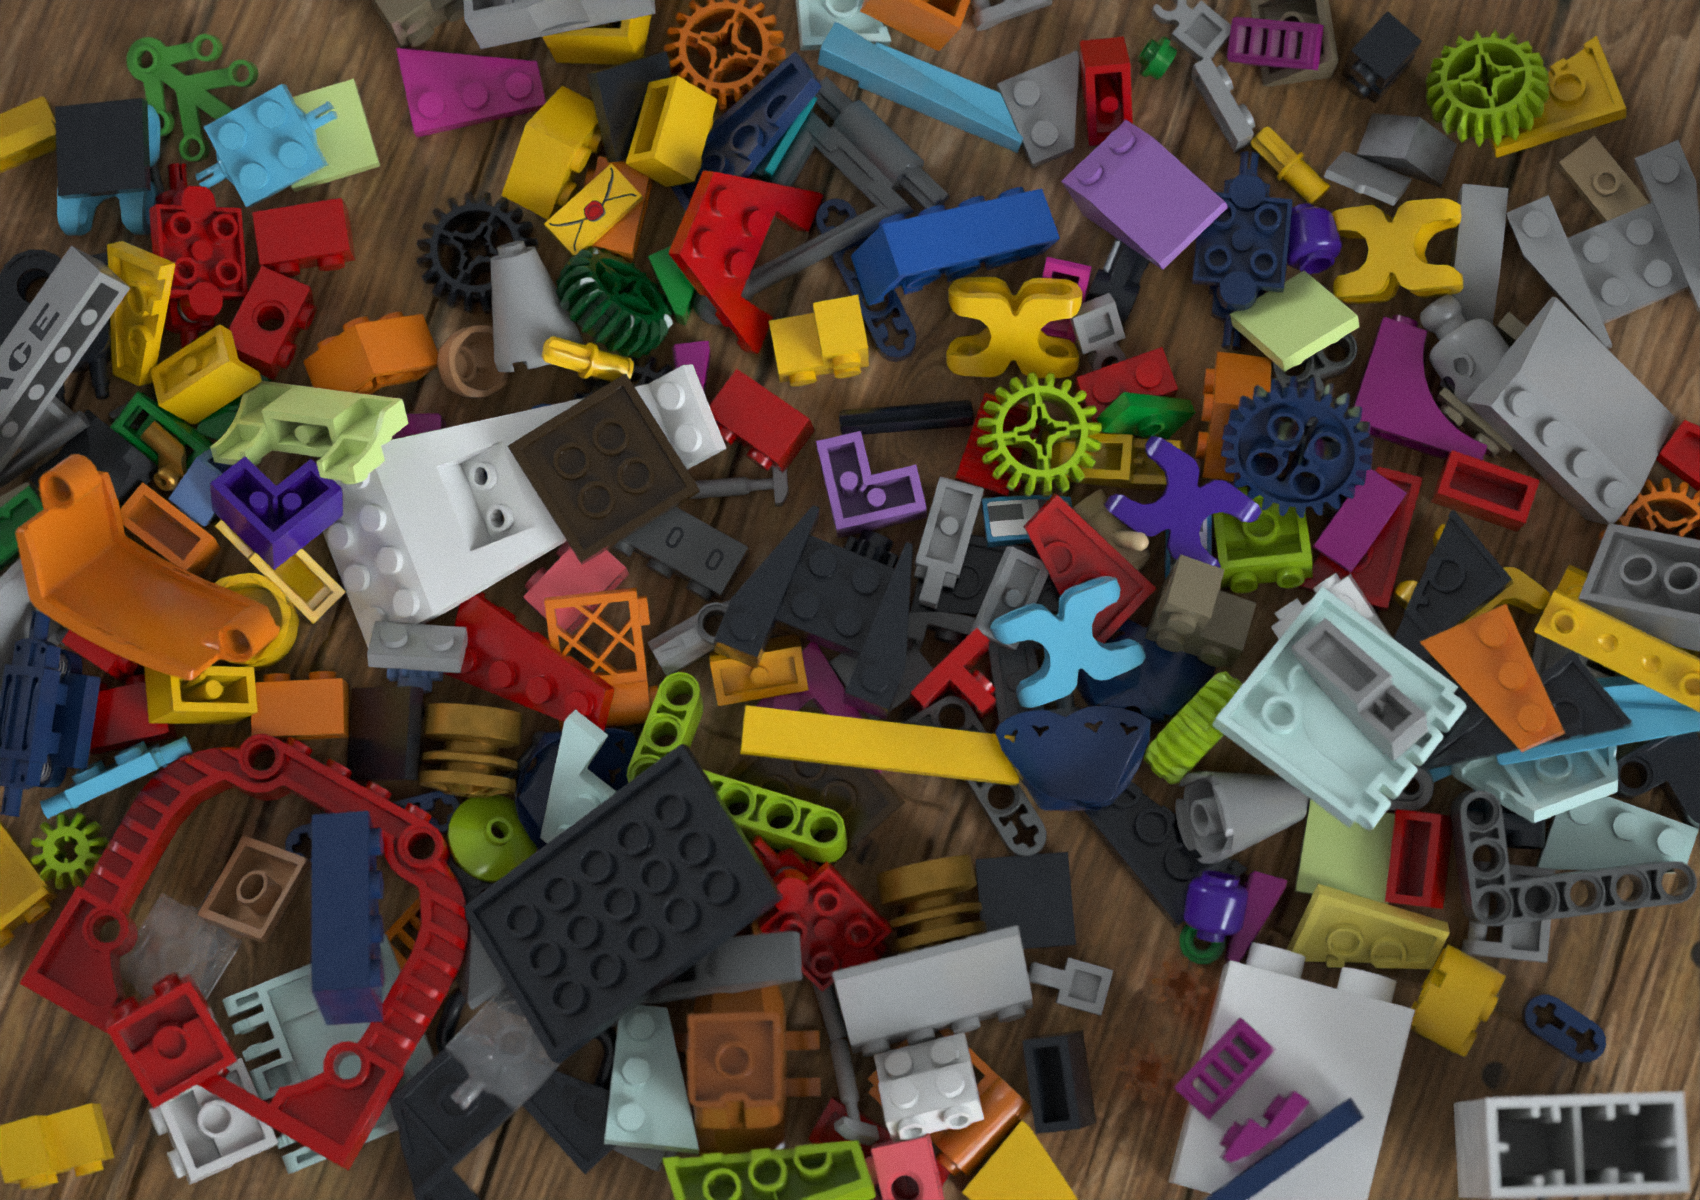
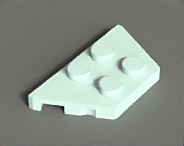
M1617 746L1507 765H1499L1497 757L1492 756L1453 764L1451 773L1454 778L1473 789L1487 791L1495 795L1501 805L1535 823L1616 793L1618 788Z

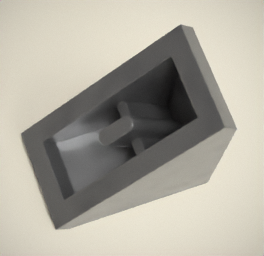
M1372 113L1356 156L1441 188L1457 144L1421 117Z

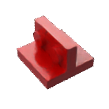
M976 627L910 692V704L918 712H921L939 701L950 691L954 696L964 699L970 705L980 723H982L994 711L996 699L993 697L995 695L993 691L996 689L980 671L976 669L972 674L969 671L988 653L990 640Z

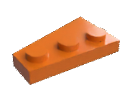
M1506 604L1420 642L1423 648L1446 670L1451 678L1474 700L1521 752L1565 734Z

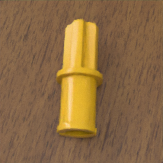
M1271 127L1263 128L1252 139L1251 147L1278 173L1276 178L1279 181L1284 179L1309 204L1314 205L1331 188L1303 160L1305 154L1303 152L1297 154Z
M552 336L543 345L542 359L545 362L577 371L579 377L583 379L593 376L612 382L625 373L631 379L634 368L632 359L599 350L595 343L590 342L585 346Z

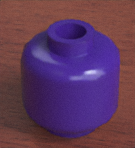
M1309 203L1293 207L1287 254L1288 266L1301 272L1305 270L1308 274H1316L1329 269L1334 265L1335 259L1339 256L1342 249L1341 239L1332 213L1324 208L1314 207L1313 204Z
M1208 870L1203 872L1202 877L1195 878L1189 883L1183 918L1188 926L1197 930V938L1209 942H1224L1225 935L1237 934L1242 930L1249 895L1246 888L1239 884L1240 878L1226 872Z

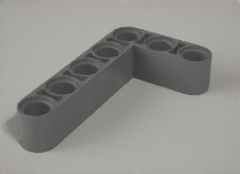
M1477 790L1460 793L1451 804L1450 817L1461 904L1465 916L1475 924L1502 926L1677 904L1691 898L1697 888V877L1694 870L1689 865L1678 861H1653L1511 879L1500 801L1495 795L1487 791ZM1475 798L1480 800L1485 807V816L1476 825L1468 819L1466 813L1468 804ZM1481 845L1486 846L1491 854V862L1483 871L1478 870L1472 861L1475 849ZM1672 869L1677 874L1679 882L1677 889L1672 894H1667L1662 886V877L1665 872ZM1623 875L1629 876L1633 883V892L1626 900H1622L1616 891V884ZM1580 880L1587 886L1588 897L1582 905L1577 906L1571 899L1570 890L1573 884ZM1536 886L1542 893V904L1536 911L1531 912L1525 905L1524 897L1529 888ZM1491 892L1496 898L1497 908L1490 917L1486 918L1480 913L1478 903L1484 893Z

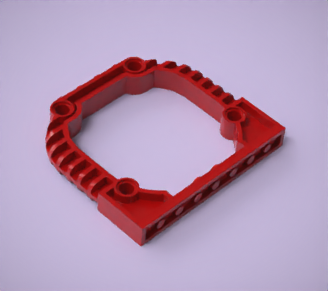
M255 734L247 738L240 748L214 747L184 755L169 764L168 767L157 772L138 793L97 864L92 869L82 888L77 886L19 984L108 1034L105 1029L106 1021L113 1017L110 1009L127 999L122 984L120 957L132 950L138 938L137 927L134 920L128 916L129 912L178 828L200 803L228 789L235 788L250 797L262 801L278 800L292 793L328 814L369 811L374 827H381L384 855L390 868L405 883L420 892L421 926L408 960L382 1003L383 1022H371L358 1043L345 1041L332 1046L326 1053L323 1061L324 1072L297 1084L279 1087L270 1104L227 1080L226 1078L230 1072L227 1068L197 1084L349 1171L405 1074L404 1067L455 981L465 958L469 932V922L465 917L464 909L466 900L456 876L447 864L450 856L448 843L441 832L429 823L432 818L429 813L411 803H408L405 809L389 801L392 793L371 781H368L365 787L352 781L349 778L353 772L332 759H328L326 764L323 765L310 757L313 752L311 748L292 737H288L284 743L267 734ZM269 750L275 752L274 764L269 769L264 771L255 770L254 762L259 753ZM424 838L434 840L435 849L430 857L421 860L413 857L412 850L417 841ZM110 921H118L120 924L118 937L111 942L103 943L100 938L102 927ZM351 1055L359 1056L361 1060L360 1072L351 1079L341 1078L339 1066L342 1060Z

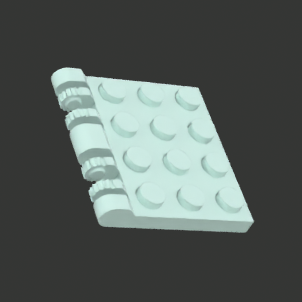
M384 934V941L380 943V956L384 967L382 1003L401 972L387 934ZM312 963L222 1000L229 1018L261 1005L263 1006V1012L232 1024L235 1035L246 1034L269 1022L274 1039L249 1046L247 1050L242 1052L245 1062L257 1059L278 1049L281 1053L282 1058L250 1071L258 1096L264 1101L272 1099L279 1087L297 1084L324 1072L323 1061L329 1049L339 1042L351 1041L358 1043L370 1023L326 1025L311 991ZM425 1033L404 1067L405 1074L393 1095L434 1058ZM351 1055L342 1060L339 1066L341 1078L351 1079L360 1072L361 1060L359 1056ZM390 1100L365 1143L398 1130ZM284 1134L277 1138L279 1149L297 1142ZM307 1147L282 1156L288 1174L327 1159Z

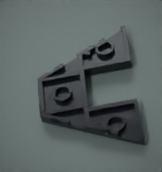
M1453 509L1448 515V521L1433 554H1430L1424 574L1415 587L1404 611L1403 620L1394 637V640L1457 685L1458 688L1454 694L1466 704V709L1448 732L1440 731L1443 734V739L1422 766L1426 770L1520 751L1420 644L1421 641L1465 622L1514 583L1512 578ZM1572 650L1539 676L1565 734L1535 747L1626 729L1633 725L1628 716Z
M458 1035L389 1099L394 1120L397 1123L404 1158H406L415 1200H481L454 1168L521 1106H524L584 1174H587L617 1146L604 1144L610 1098L609 1090Z

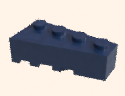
M369 811L312 815L311 991L326 1025L383 1022L382 987H384V967L380 956V943L384 941V925L382 915L379 914L378 899H383L384 885L382 871H377L376 856L383 855V834L381 827H374Z

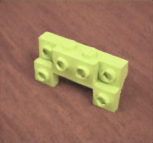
M261 381V383L243 394L240 407L226 433L210 446L214 462L234 465L246 456L256 466L262 461L261 458L271 451L322 457L317 461L320 478L341 480L344 484H356L364 481L371 471L385 462L381 445L391 441L392 436L409 423L403 399Z

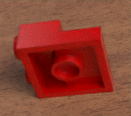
M173 972L161 978L151 986L155 992L154 994L140 1002L136 1000L135 996L119 1002L110 1009L113 1017L106 1021V1031L153 1109L238 1061L235 1052L214 1019L210 1006L190 973L179 978L178 974Z

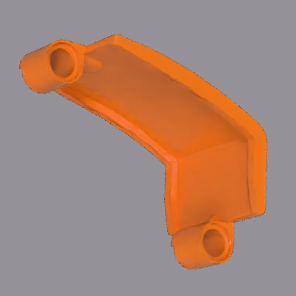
M71 454L41 476L39 489L43 510L16 530L28 596L32 604L40 612L114 654L142 666L185 680L195 679L218 659L245 663L277 638L279 625L276 626L266 605L198 577L166 561L128 538L124 533L119 502L108 472L97 471L94 464L88 458L80 454Z

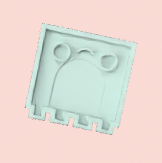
M1321 587L1219 713L1212 725L1350 828L1355 821L1363 828L1372 830L1391 806L1388 798L1395 800L1416 774L1417 768L1415 765H1423L1443 739V734L1440 731L1448 732L1466 709V704L1454 694L1458 688L1457 685L1324 587ZM1325 618L1392 675V684L1426 713L1428 732L1394 762L1339 709L1292 653L1291 647Z

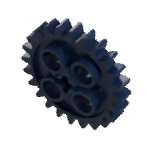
M1291 376L1289 387L1283 388L1280 382L1274 378L1272 379L1270 392L1267 393L1261 386L1256 385L1254 387L1253 400L1242 395L1239 401V410L1231 409L1228 419L1229 424L1224 426L1222 439L1225 441L1222 445L1221 456L1227 457L1225 472L1236 473L1233 483L1235 488L1248 485L1246 496L1250 499H1254L1259 495L1263 497V510L1268 509L1274 502L1279 504L1280 516L1286 514L1289 506L1296 508L1299 518L1304 517L1306 507L1312 506L1314 511L1320 516L1323 514L1324 502H1328L1332 507L1338 509L1340 508L1341 494L1353 499L1355 496V484L1364 486L1367 473L1365 470H1371L1373 457L1371 453L1373 452L1374 439L1368 437L1371 424L1367 421L1359 422L1362 416L1361 406L1347 409L1350 398L1348 393L1341 395L1337 399L1332 397L1334 384L1330 383L1322 391L1316 390L1315 378L1311 377L1306 387H1299L1296 376ZM1287 416L1294 419L1295 422L1286 423L1278 418ZM1311 417H1316L1317 419L1307 431L1306 443H1301L1297 448L1308 420ZM1330 436L1338 441L1326 442L1320 439V437ZM1297 448L1285 477H1278L1287 465L1289 451H1294ZM1267 452L1275 457L1264 458L1258 455V453ZM1311 472L1316 476L1308 478L1299 473Z

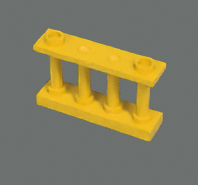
M1569 564L1534 632L1700 712V651L1671 645L1579 601L1578 598L1588 573Z

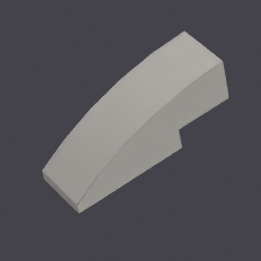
M1462 184L1458 193L1457 203L1461 204V222L1455 228V235L1451 246L1450 266L1459 273H1462L1464 288L1460 293L1451 296L1457 298L1461 303L1462 315L1467 322L1475 318H1482L1493 324L1504 241L1508 188Z
M1326 618L1291 647L1292 653L1328 697L1393 762L1428 732L1426 713L1392 684V675Z

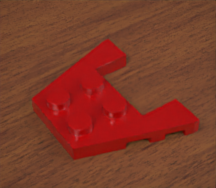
M703 171L668 254L700 295H705L717 310L715 315L724 327H730L739 340L736 343L746 353L758 354L769 329V321L773 317L741 296L773 217H777L796 231L809 232L824 195L819 192L714 171Z

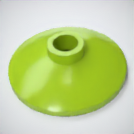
M501 795L489 796V798L467 799L455 810L448 824L447 840L454 860L466 873L481 881L496 883L536 853L537 850L536 845L529 838L518 818L515 802ZM491 827L501 830L504 838H496L491 832Z

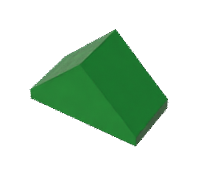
M669 246L648 256V259L677 323L686 326L693 308V297L696 289L668 254L671 248Z

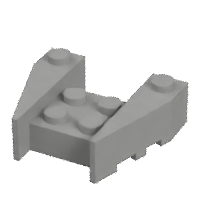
M1679 140L1635 158L1634 165L1651 203L1574 236L1566 237L1549 195L1506 213L1507 220L1524 260L1607 349L1612 348V343L1604 326L1605 323L1688 289L1697 312L1700 311V226L1697 186Z

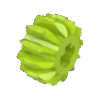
M77 812L70 823L66 814L59 813L56 815L57 829L47 822H43L40 825L42 831L48 835L45 841L40 838L32 839L31 845L43 849V853L34 855L31 858V863L36 866L46 865L39 877L45 882L55 877V888L65 890L70 879L75 889L77 886L82 888L85 884L84 874L89 877L95 863L98 862L102 855L98 854V850L106 848L110 840L106 837L95 838L102 826L96 821L86 826V815ZM67 842L76 845L74 850L78 856L74 861L65 858L67 852L63 847Z

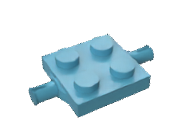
M280 84L204 126L216 150L218 163L195 174L197 181H202L199 185L210 188L227 178L236 187L244 205L252 207L326 167L328 163L318 146L315 130L338 118L336 111H331L334 109L333 105L327 101L306 114L296 105L286 84Z
M183 736L162 747L157 743L147 748L144 741L129 746L118 752L119 754L114 757L116 762L105 767L102 760L88 765L87 770L79 769L76 771V774L71 776L73 783L66 787L65 791L40 801L41 808L47 819L70 808L76 809L80 804L151 773L160 766L163 768L168 767L169 763L178 760V758L187 754H193L186 736Z

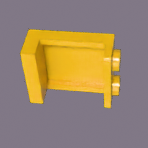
M1 820L0 949L14 939L15 936L12 931L22 923L27 921L30 925L44 917L52 909L49 903L58 896L48 882L41 880L39 870L31 863L30 858Z

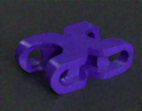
M1150 436L1145 444V452L1165 472L1167 485L1163 495L1154 503L1143 505L1130 500L1125 495L1114 494L1105 501V508L1135 532H1142L1146 536H1155L1168 529L1166 547L1170 556L1175 560H1178L1180 555H1184L1221 568L1219 561L1201 545L1199 532L1203 521L1213 513L1224 512L1236 517L1241 522L1251 523L1257 521L1262 513L1261 508L1252 499L1226 481L1212 480L1198 487L1200 469L1196 460L1161 437Z

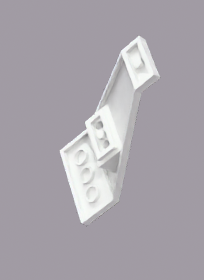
M693 364L682 365L649 384L635 387L687 470L727 449ZM585 398L393 439L381 445L385 462L371 471L364 481L356 484H344L341 480H334L343 489V516L325 529L323 534L368 648L375 621L425 624L566 542L563 534L510 452L508 445ZM485 470H486V472H487V474H488V479H487L486 476H485V473H484ZM501 512L504 514V518H505L504 521H503V518H502V516H501Z

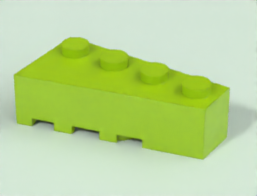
M858 1140L801 1145L793 1149L770 1150V1148L751 1150L749 1153L727 1155L713 1153L703 1154V1157L683 1159L679 1157L662 1158L675 1200H870L876 1198L874 1186Z

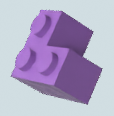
M861 431L816 441L817 453L837 538L859 534L863 529L872 531L927 517L926 503L916 465L871 475Z

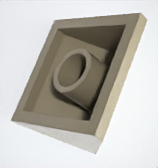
M1250 0L1252 18L1324 25L1318 71L1260 66L1263 86L1270 87L1332 78L1339 60L1329 0ZM1267 30V34H1266V42H1265L1264 56H1265V54H1266L1268 30ZM1284 32L1281 57H1283L1286 32ZM1299 33L1296 59H1300L1303 33Z

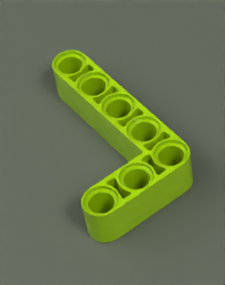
M684 672L672 673L664 678L660 684L628 767V782H631L681 743L690 748L704 710L699 684L692 675ZM679 694L692 696L690 702L685 705L678 706L670 703ZM668 734L677 737L670 746L660 747L654 744L662 735ZM703 770L727 808L736 802H742L749 806L743 814L732 815L748 841L754 842V837L760 835L771 848L783 851L792 847L801 857L820 863H826L827 861L829 863L835 862L845 853L847 848L845 825L842 817L834 810ZM781 815L788 816L793 820L788 827L783 829H775L769 825L775 817ZM823 829H831L837 833L833 840L826 843L818 842L813 838L817 832Z

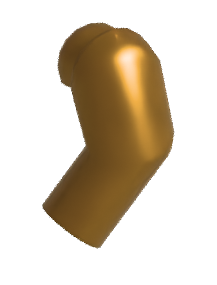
M154 421L140 438L158 453V472L154 474L156 485L164 491H171L177 487L187 472L186 450L176 438Z

